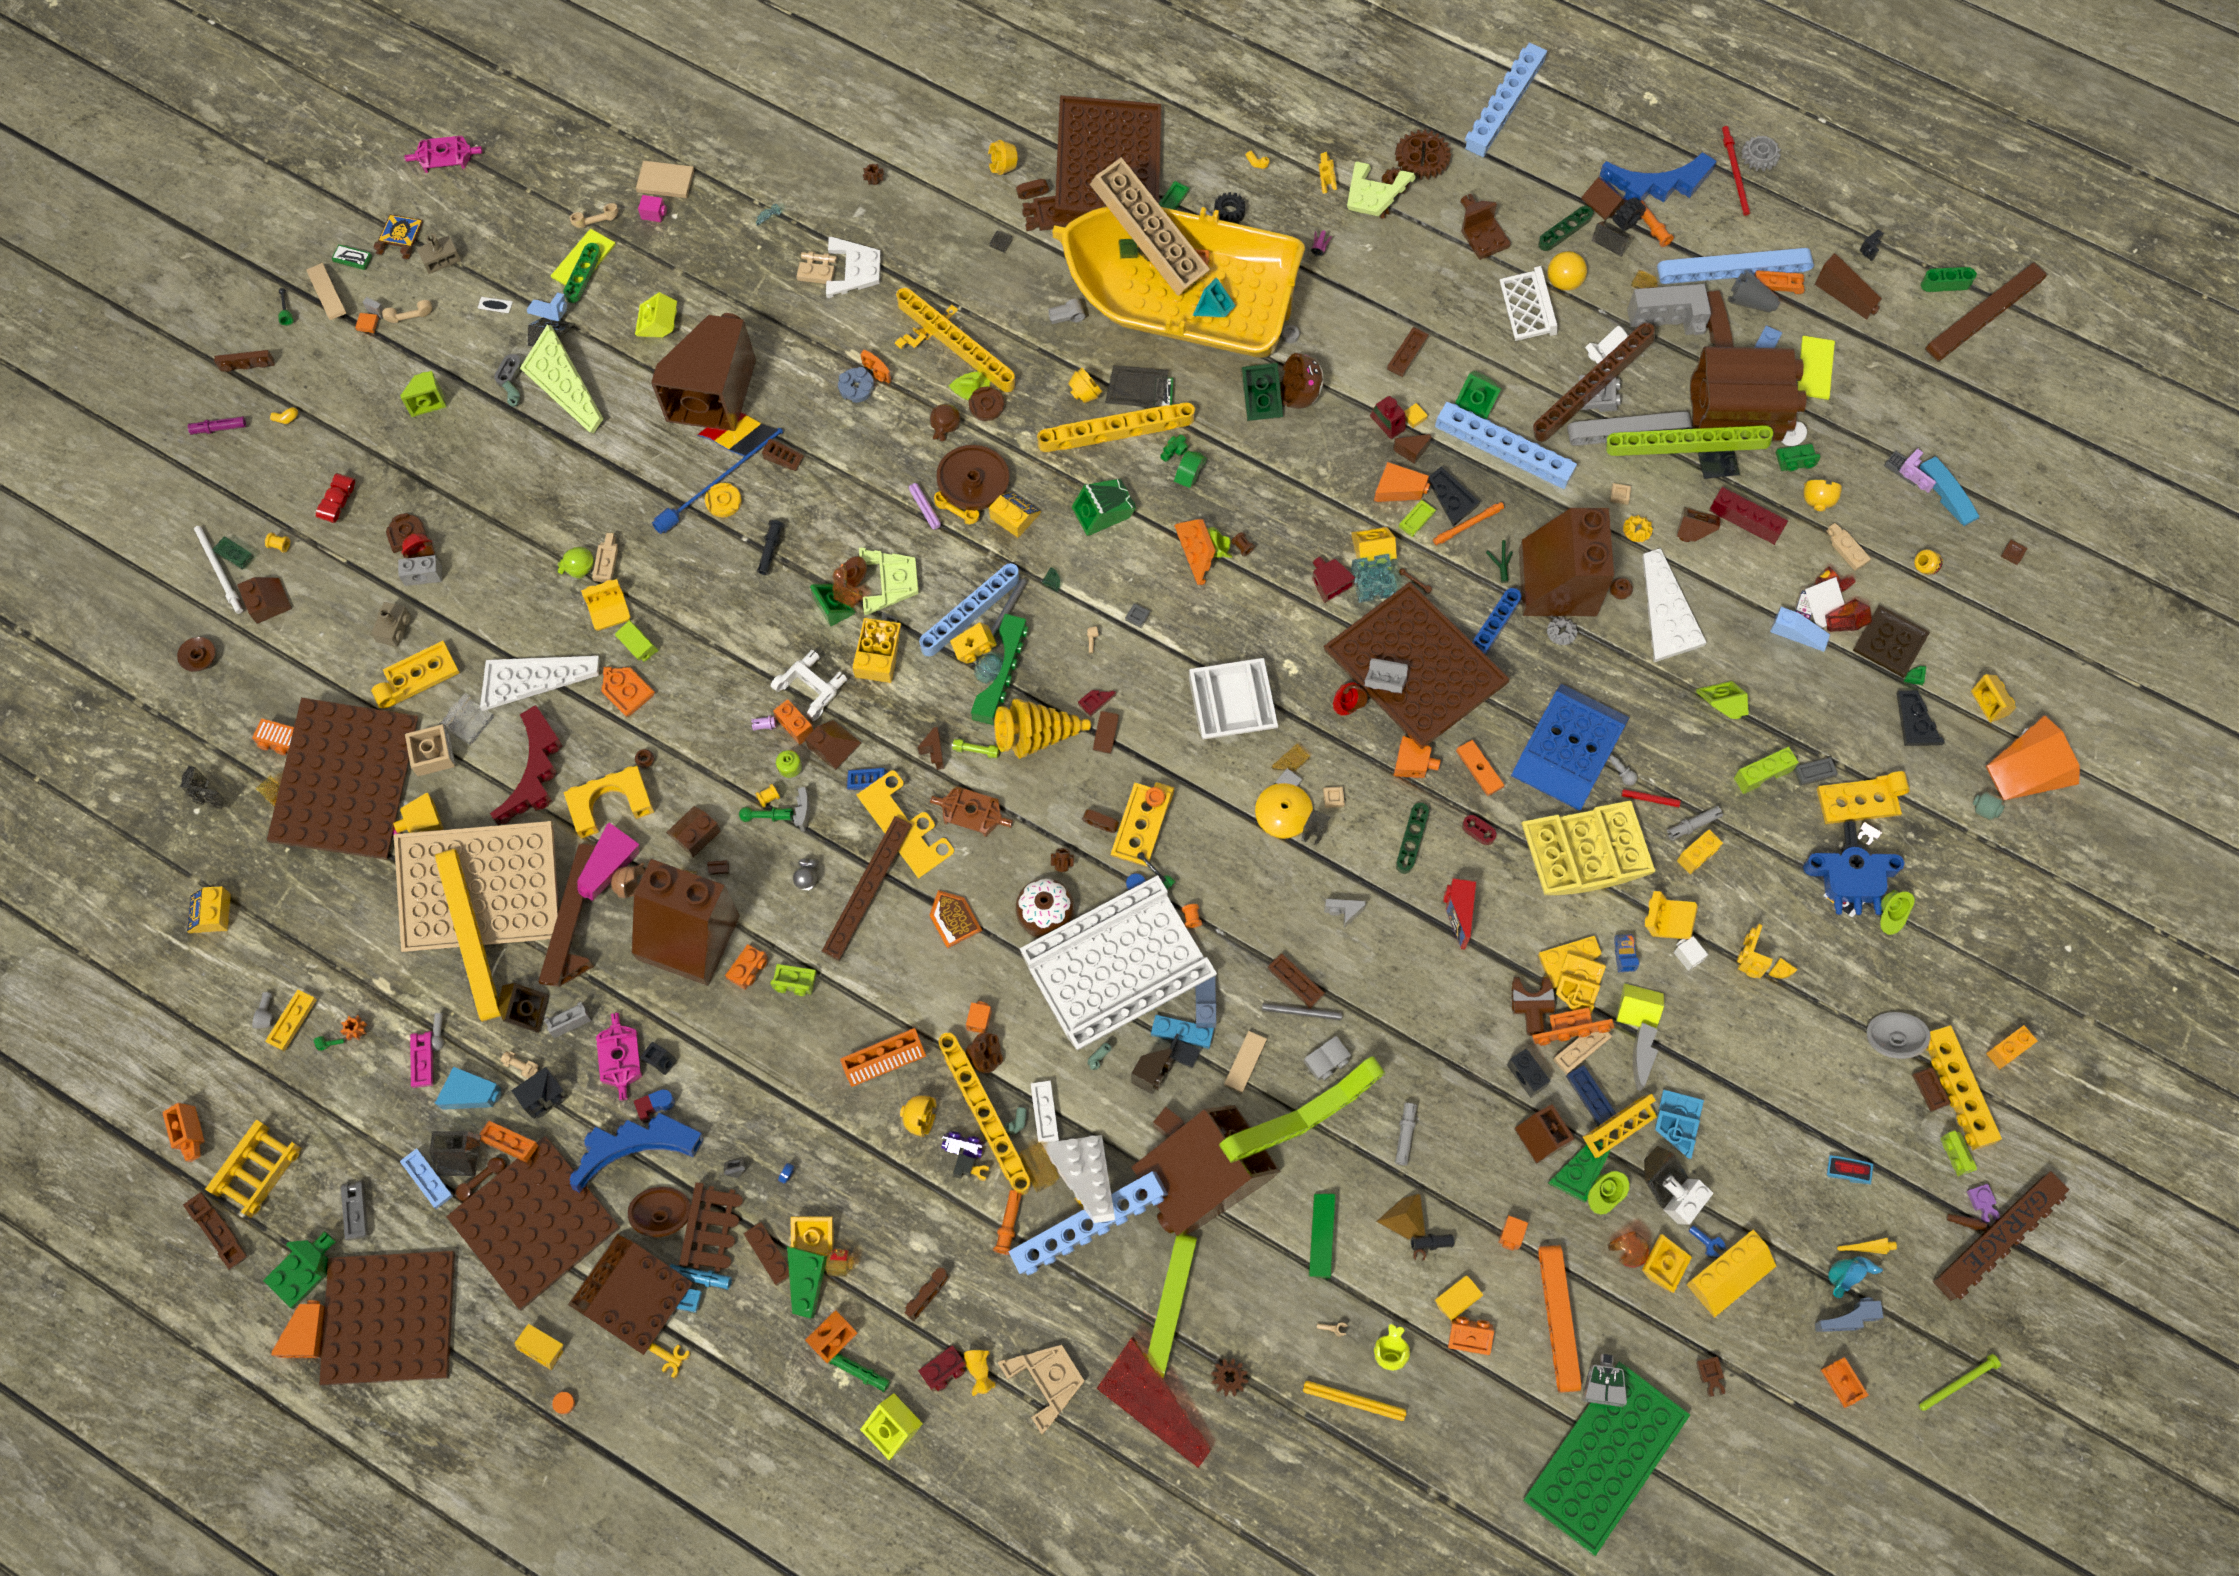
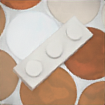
M1051 1081L1031 1083L1038 1143L1059 1141Z

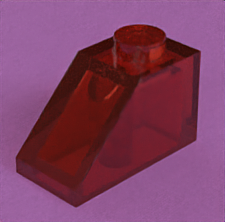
M1853 599L1825 615L1827 631L1829 632L1856 631L1872 622L1870 606L1857 599Z

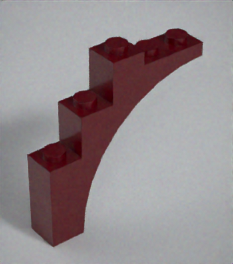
M536 705L520 714L529 739L528 761L522 779L514 792L502 805L490 813L498 826L508 823L512 817L526 812L531 806L537 811L546 808L552 802L541 784L550 781L557 774L547 756L556 753L563 746Z

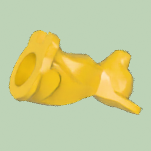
M970 1350L964 1352L967 1369L976 1379L972 1389V1396H976L978 1393L986 1394L992 1388H995V1382L988 1378L989 1368L986 1358L990 1354L989 1351Z

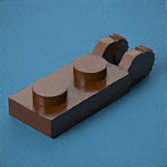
M935 1269L936 1271L931 1274L932 1280L929 1283H925L919 1290L920 1294L917 1298L910 1300L906 1305L904 1313L912 1322L919 1317L940 1292L946 1281L949 1280L945 1269Z

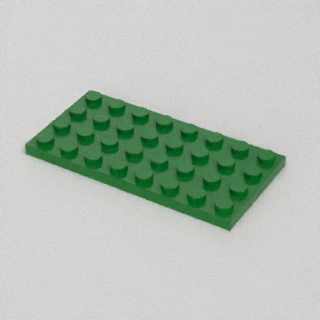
M1620 1361L1614 1368H1620L1624 1371L1627 1404L1623 1407L1590 1402L1522 1500L1594 1557L1690 1417L1689 1413Z

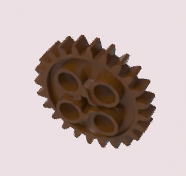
M1417 129L1416 134L1410 131V136L1405 134L1404 139L1400 138L1395 151V161H1398V167L1402 166L1401 171L1407 170V172L1414 173L1415 177L1418 175L1420 180H1422L1423 176L1429 180L1430 175L1436 178V173L1441 175L1442 170L1446 171L1451 158V148L1448 147V142H1444V137L1439 139V133L1434 136L1432 130L1428 134L1426 129H1424L1423 133ZM1425 143L1424 163L1421 166L1422 146Z

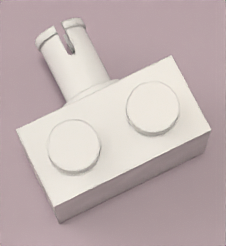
M1669 1176L1665 1179L1668 1183L1664 1181L1663 1186L1674 1196L1663 1210L1677 1224L1690 1225L1713 1195V1192L1699 1179H1687L1681 1186L1673 1176Z

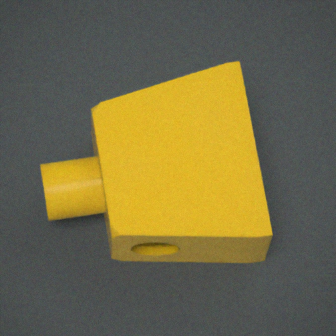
M428 793L401 807L400 811L403 819L393 823L397 833L408 830L409 833L444 830L435 803Z

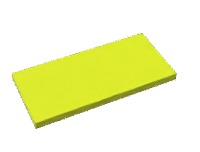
M590 229L551 274V278L566 286L586 244L596 243L600 248L601 256L595 267L596 269L616 243ZM584 263L581 268H588L590 264ZM577 277L574 282L579 283L583 278Z
M1802 336L1800 359L1803 360L1804 369L1802 379L1797 382L1798 390L1806 392V396L1829 400L1835 341Z

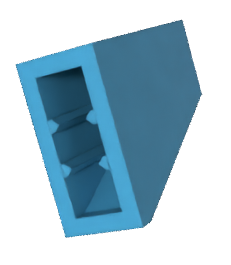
M453 1067L435 1104L443 1110L493 1107L494 1103L500 1099L501 1088L496 1083Z

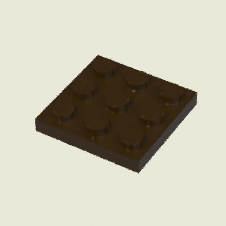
M1879 605L1853 651L1904 678L1930 632Z

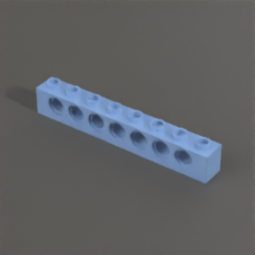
M1530 42L1526 48H1522L1519 59L1515 60L1512 64L1511 72L1508 71L1506 73L1503 84L1500 83L1497 87L1496 95L1491 96L1488 103L1489 106L1487 108L1484 107L1480 120L1477 119L1475 121L1473 131L1468 132L1465 138L1467 142L1466 150L1481 157L1485 156L1545 62L1547 50Z
M1446 402L1437 417L1436 428L1562 489L1566 488L1574 474L1577 464L1571 459L1559 456L1554 451L1547 450L1537 443H1532L1521 435L1509 432L1506 428L1499 427L1487 419H1482L1473 412L1461 409L1456 404Z
M1152 1171L1111 1194L1115 1220L1093 1222V1228L1088 1231L1085 1223L1091 1218L1085 1210H1082L1010 1250L1009 1254L1019 1274H1027L1029 1276L1038 1271V1266L1042 1264L1047 1266L1055 1262L1056 1256L1060 1254L1065 1256L1073 1252L1074 1246L1078 1244L1083 1246L1091 1242L1092 1236L1096 1234L1101 1236L1109 1232L1110 1226L1114 1224L1119 1226L1127 1222L1128 1216L1132 1214L1137 1216L1145 1212L1146 1206L1150 1204L1155 1206L1163 1202V1197L1168 1195L1157 1172ZM1142 1189L1147 1191V1198L1144 1201L1139 1198V1192ZM1124 1199L1129 1201V1208L1126 1211L1121 1208V1202ZM1070 1229H1073L1075 1232V1238L1072 1241L1067 1237ZM1052 1239L1057 1241V1248L1054 1251L1049 1246ZM1034 1249L1039 1251V1258L1036 1261L1032 1258V1251Z

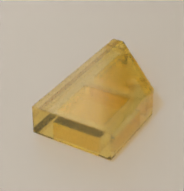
M1638 270L1631 286L1636 289L1657 288L1658 282L1655 276Z
M1296 744L1275 762L1271 768L1282 771L1288 768L1290 771H1297L1310 759V756Z

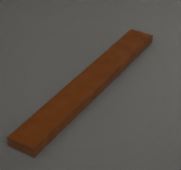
M894 816L821 951L822 953L838 961L840 960L908 835L912 824Z
M578 844L539 977V984L560 986L585 899L578 892L577 881L596 845Z

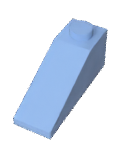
M1783 607L1780 608L1775 616L1770 630L1771 633L1823 652L1830 637L1829 633L1800 613Z

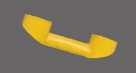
M939 491L935 493L934 502L939 509H947L963 518L965 524H974L979 520V512L977 510L963 511L947 502Z

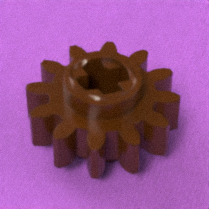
M1223 1359L1222 1367L1219 1364H1215L1218 1372H1211V1376L1216 1377L1211 1384H1218L1219 1387H1217L1216 1392L1219 1393L1221 1390H1224V1397H1227L1229 1392H1232L1233 1397H1236L1237 1389L1240 1392L1244 1391L1241 1384L1248 1383V1380L1243 1379V1376H1246L1248 1372L1240 1370L1243 1365L1242 1363L1235 1366V1359H1232L1230 1364H1227V1361ZM1226 1373L1228 1375H1230V1373L1234 1375L1233 1383L1231 1381H1229V1383L1225 1381Z

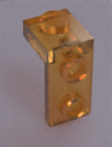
M842 564L839 569H835L832 576L834 581V599L853 608L862 598L863 591L847 584V565Z

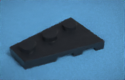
M1918 690L1898 691L1896 695L1904 746L1943 745L1945 741L1942 736H1939L1935 722L1931 721L1927 713L1928 709Z

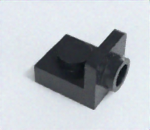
M1879 229L1864 240L1859 250L1870 261L1876 258L1879 252L1877 247L1882 242L1881 238L1884 233Z
M654 1042L650 1043L640 1057L663 1075H666L677 1061L671 1053Z

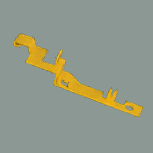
M951 305L946 310L948 314L945 315L944 313V317L949 319L958 309ZM913 327V331L919 335L916 339H913L906 333L894 344L900 349L906 343L915 348L923 339L928 340L932 334L925 328L918 330Z

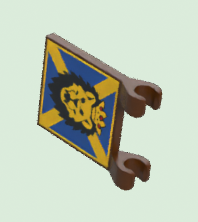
M390 214L378 241L373 246L377 250L376 254L383 255L385 244L402 247L400 249V253L403 254L402 258L410 259L412 247L422 227L423 220Z

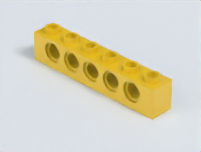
M1947 1026L1931 1031L1930 1043L1926 1051L1929 1052L1932 1058V1066L1937 1070L1940 1076V1083L1948 1094L1951 1102L1950 1106L1956 1112L1957 1122L1964 1130L1967 1144L1971 1146L1972 1151L1996 1144L2002 1140L2001 1135L1952 1027ZM1940 1047L1946 1050V1054L1940 1051ZM1948 1066L1953 1067L1955 1073L1950 1072ZM1957 1084L1963 1088V1092L1957 1089ZM1965 1103L1971 1106L1972 1111L1966 1109ZM1974 1122L1980 1126V1130L1974 1127Z

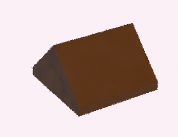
M1600 177L1593 182L1581 197L1605 221L1616 214L1617 210H1620V207L1626 201L1628 202L1608 181Z

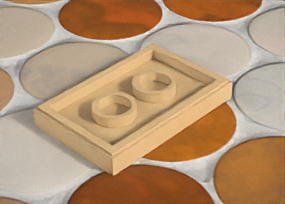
M643 161L636 191L639 193L687 198L694 174V167Z

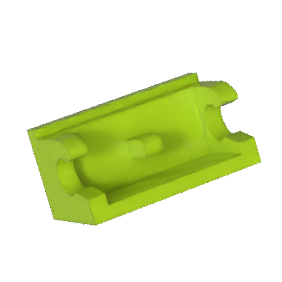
M630 620L614 634L638 660L643 662L659 651Z

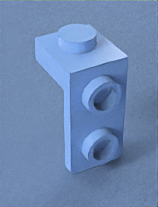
M557 293L551 303L533 300L527 308V313L560 321L567 311L564 294Z

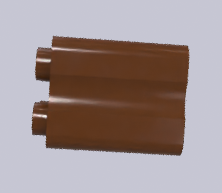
M1704 346L1698 365L1690 379L1693 429L1769 426L1773 430L1772 441H1783L1787 431L1793 432L1795 430L1796 414L1803 413L1806 408V392L1798 390L1796 381H1801L1803 376V360L1795 359L1793 348Z

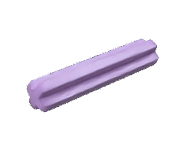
M917 483L910 485L909 490L933 530L941 526L940 521Z

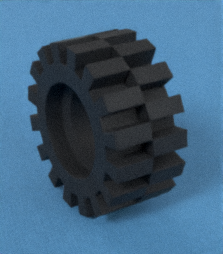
M1228 192V195L1223 193L1222 196L1219 195L1218 199L1215 200L1214 211H1219V220L1239 224V220L1242 221L1245 216V201L1242 199V196L1239 195L1237 197V193H1234V195H1231V192ZM1226 206H1232L1236 208V210L1233 212H1227L1223 210V208Z
M1633 197L1628 202L1626 201L1620 207V210H1617L1613 221L1623 231H1627L1641 219V216L1646 211V207L1636 197Z

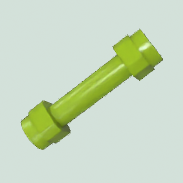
M954 739L952 750L962 753L965 750L987 754L988 758H998L999 749L995 745L985 747L964 743L962 739Z

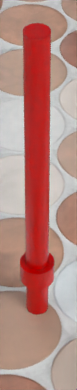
M1729 126L1722 127L1724 147L1727 148L1744 216L1750 214L1734 150V139L1730 134Z

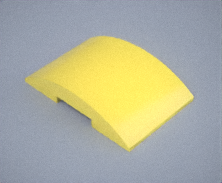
M1631 801L1595 807L1593 811L1562 817L1554 815L1521 823L1544 895H1568L1594 891L1636 880L1655 872Z

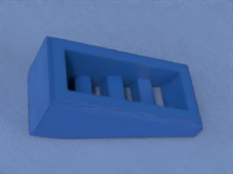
M885 768L848 770L847 789L864 790L872 784L871 776H873L874 783L887 774L888 771ZM855 776H858V784H855ZM889 777L885 781L887 786L889 783Z

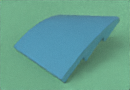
M1663 1089L1655 1130L1687 1158L1691 1159L1704 1100Z

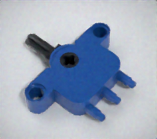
M1844 822L1845 845L1841 849L1842 854H1812L1804 863L1803 869L1809 876L1824 877L1826 896L1834 901L1837 915L1842 914V902H1854L1856 915L1862 914V902L1873 903L1875 914L1881 915V897L1887 891V877H1894L1903 869L1904 859L1896 854H1872L1870 856L1862 848V845L1857 844L1855 822ZM1811 862L1816 863L1818 865V868L1814 867L1811 864ZM1889 863L1894 864L1896 869L1892 868Z

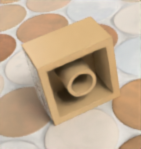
M443 724L405 734L410 766L417 776L455 767L450 735Z

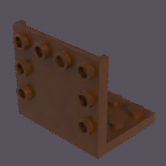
M617 1234L568 1305L644 1355L692 1285V1282L633 1241Z

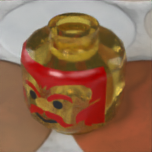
M830 1249L828 1254H824L827 1256L825 1270L829 1276L844 1277L848 1275L849 1270H853L854 1257H850L848 1250Z

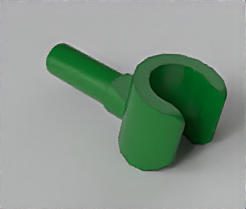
M320 1036L313 1041L317 1050L324 1051L328 1046L343 1044L344 1038L326 1041L324 1036Z

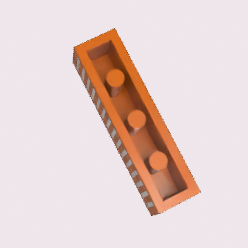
M261 718L252 739L260 749H272L280 755L288 754L294 727Z
M913 1028L840 1058L845 1075L851 1087L926 1057L917 1031Z

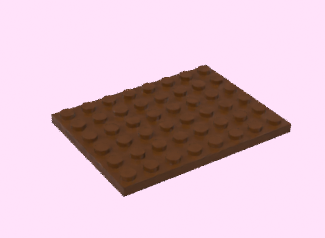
M1060 95L1055 213L1084 215L1092 210L1106 207V204L1094 191L1090 183L1096 175L1121 157L1159 204L1161 104Z
M1410 582L1323 646L1324 651L1365 690L1421 749L1509 683V678ZM1372 658L1408 665L1407 681L1402 693L1364 686Z
M301 697L267 842L387 860L393 837V823L397 819L409 764L405 734L416 731L418 716Z

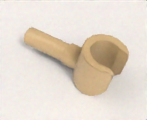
M1096 626L1090 627L1087 630L1089 653H1093V638L1098 637Z
M1318 1323L1317 1329L1329 1330L1334 1332L1336 1336L1341 1337L1346 1335V1333H1340L1338 1328L1339 1326L1347 1327L1345 1323H1339L1336 1326Z

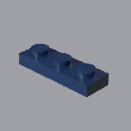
M1584 1065L1566 1076L1598 1126L1616 1114Z

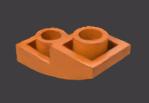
M863 350L860 354L862 364L868 369H873L874 377L877 380L890 384V371L886 365L872 353Z

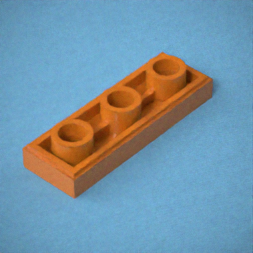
M1473 740L1456 749L1457 754L1487 797L1504 788L1503 782Z

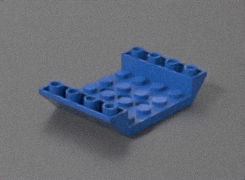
M1560 684L1522 752L1511 776L1580 811L1630 717ZM1558 728L1561 730V734L1554 735L1551 729ZM1574 736L1579 742L1573 744L1569 741V737ZM1592 745L1596 748V751L1588 752L1586 746Z

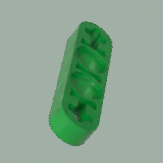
M596 243L585 245L564 288L563 294L569 303H576L580 300L598 263L601 251ZM584 263L590 264L588 268H581ZM577 277L583 278L579 283L574 282Z

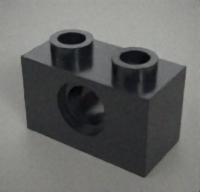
M1527 1048L1512 1057L1507 1063L1508 1068L1530 1098L1545 1089L1551 1082Z

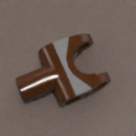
M1548 976L1542 977V988L1537 993H1529L1523 988L1520 978L1513 977L1511 989L1513 1014H1525L1526 1032L1529 1036L1545 1033L1543 1014L1554 1013V992Z

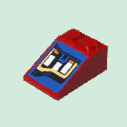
M1452 878L1451 884H1447L1446 891H1444L1443 903H1446V912L1460 948L1465 950L1471 936L1476 882Z

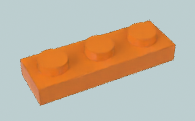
M488 1121L477 1136L481 1142L526 1163L538 1147L535 1141L491 1121Z

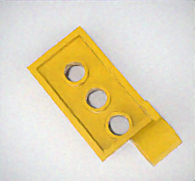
M441 641L383 669L389 683H379L371 689V692L379 708L385 709L460 672L445 642ZM439 662L436 668H430L431 663ZM414 671H422L418 677L412 676ZM404 679L401 685H395L396 680Z

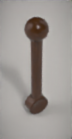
M1404 568L1399 570L1400 575L1406 576L1422 587L1425 593H1431V586H1425L1408 574Z

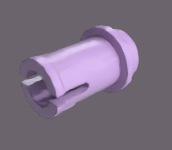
M768 715L766 718L752 719L751 721L753 723V731L760 729L773 730L777 726L775 716L772 717L771 715Z

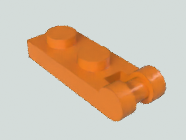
M1758 270L1754 274L1756 278L1772 291L1794 292L1795 294H1802L1805 291L1803 274Z

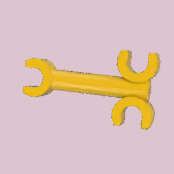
M653 1342L648 1348L649 1351L669 1362L662 1367V1371L666 1373L670 1367H673L674 1372L671 1377L674 1379L679 1374V1367L684 1360L690 1357L691 1353L687 1350L683 1356H679L681 1349L679 1345L674 1348V1355Z

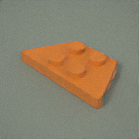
M1203 519L1175 524L1174 527L1197 585H1204L1206 582L1203 578L1204 573L1209 571L1211 560L1215 553V548Z

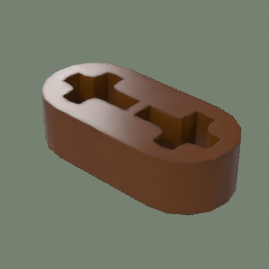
M1045 179L1022 183L1016 187L1018 198L1021 200L1042 196L1049 191V186Z
M1086 809L1082 817L1085 823L1109 833H1115L1119 825L1117 820L1090 809Z

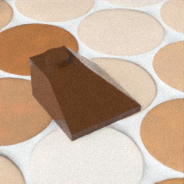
M1684 507L1677 530V537H1680L1679 539L1684 542H1695L1719 530L1720 517Z
M834 720L817 726L805 739L807 747L835 770L862 744Z

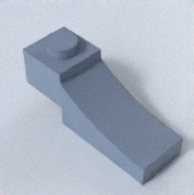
M1214 976L1195 986L1196 1028H1216Z
M1862 1298L1860 1302L1854 1305V1310L1849 1314L1835 1319L1820 1320L1815 1323L1816 1332L1860 1330L1864 1327L1863 1322L1878 1321L1883 1318L1881 1301H1873V1298Z

